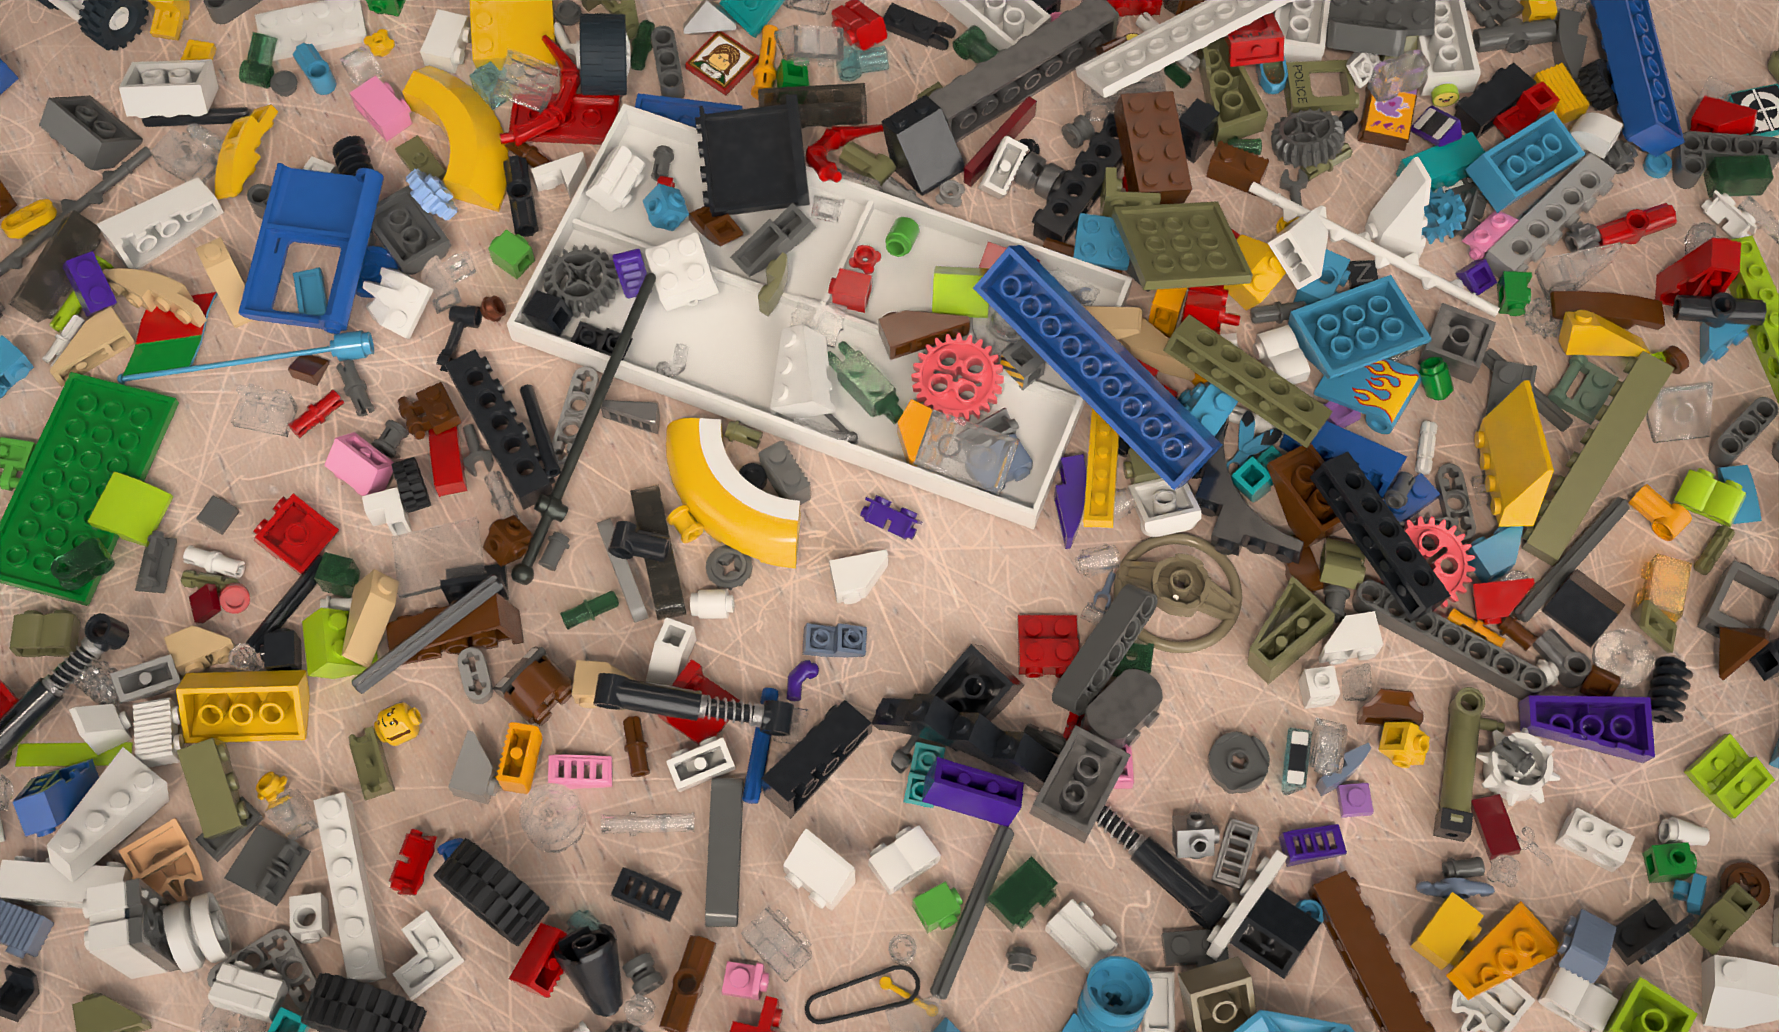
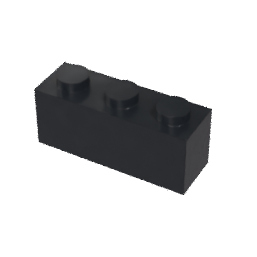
M1513 62L1504 69L1502 67L1497 70L1488 83L1482 82L1478 85L1470 97L1464 96L1455 106L1456 112L1454 117L1460 120L1461 129L1465 133L1473 132L1478 139L1495 126L1493 121L1496 116L1514 107L1521 94L1536 85L1537 82Z

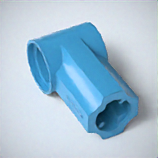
M302 43L296 46V50L292 55L310 81L314 91L320 95H327L333 92L337 85L328 63L322 59L313 44Z

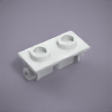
M1715 190L1713 194L1714 201L1712 202L1708 199L1702 204L1703 213L1717 225L1725 218L1728 220L1722 227V230L1732 239L1750 236L1747 233L1748 231L1753 235L1755 234L1757 225H1755L1756 220L1747 211L1741 212L1734 206L1736 204L1735 201L1728 194L1723 193L1721 195Z

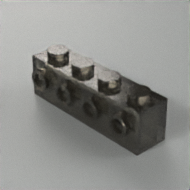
M865 83L758 89L759 107L787 104L786 95L797 94L801 129L812 126L831 127L833 125L856 126L867 124Z
M75 210L66 214L12 297L9 305L37 323L47 318L50 320L59 309V305L56 304L61 296L65 297L72 288L62 267L67 260L86 254L89 251H94L101 242V239L98 237L101 233L99 227Z

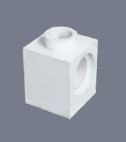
M1326 666L1304 669L1298 681L1304 709L1333 706L1340 696L1335 667Z
M321 892L290 896V934L304 944L316 943L320 941L321 937H328V899ZM311 913H316L315 921L309 926H303L305 917Z

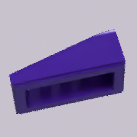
M640 249L612 255L625 297L627 299L636 297L646 274H648Z
M1339 824L1282 832L1279 836L1282 852L1287 856L1285 861L1287 867L1347 854ZM1327 834H1333L1336 849L1330 848ZM1316 836H1321L1324 850H1319ZM1306 838L1310 839L1313 852H1308L1305 842ZM1294 841H1299L1302 853L1297 854Z

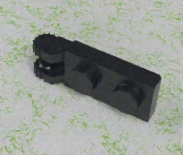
M894 3L890 4L883 16L887 31L926 47L930 46L942 51L947 50L949 42L944 37L952 39L956 34V30L950 24L948 25L943 21L939 22Z

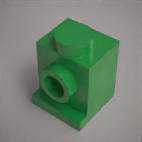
M781 59L776 75L778 92L776 100L787 102L786 95L797 94L798 104H802L809 88L807 63Z
M1503 272L1497 283L1499 314L1521 316L1525 313V306L1530 304L1531 288H1527V285L1532 278V272Z

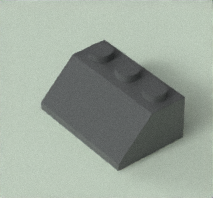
M90 95L48 98L39 124L41 128L49 133L51 138L57 140L69 153L80 159L88 169L94 171L114 168L140 146L143 141L139 135Z

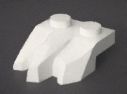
M381 267V283L363 282V289L375 297L372 302L366 305V308L372 319L378 324L404 338L410 339L434 289L399 270Z
M1509 979L1470 1000H1467L1457 989L1453 994L1452 1011L1464 1013L1468 1016L1459 1032H1477L1479 1030L1482 1032H1511L1519 1022L1518 1020L1534 1003L1535 999L1512 979Z

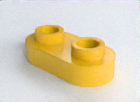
M49 199L37 200L7 216L2 221L1 228L8 238H24L29 232L45 226L54 220L57 215V209Z

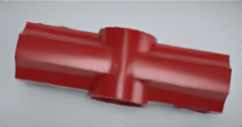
M1663 203L1646 210H1631L1623 218L1596 226L1601 235V240L1598 242L1599 246L1596 249L1604 251L1624 243L1636 244L1644 236L1673 227L1677 223L1676 211L1672 204Z

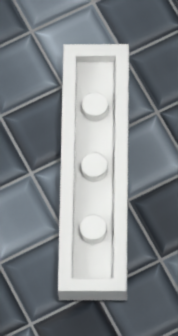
M1276 850L1271 859L1266 856L1263 858L1255 871L1260 875L1255 882L1249 879L1239 893L1243 896L1239 905L1233 901L1223 916L1227 919V922L1223 927L1217 924L1209 935L1207 941L1211 945L1206 952L1208 956L1216 961L1218 960L1248 913L1280 871L1287 859L1286 855Z

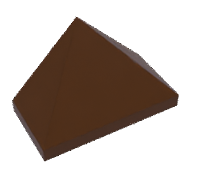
M1720 627L1719 677L1724 681L1770 642V632L1765 628Z

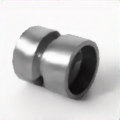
M1031 152L1022 162L1015 182L1028 190L1034 188L1035 194L1047 200L1053 189L1058 190L1061 186V180L1066 170L1054 163L1047 165L1045 158Z

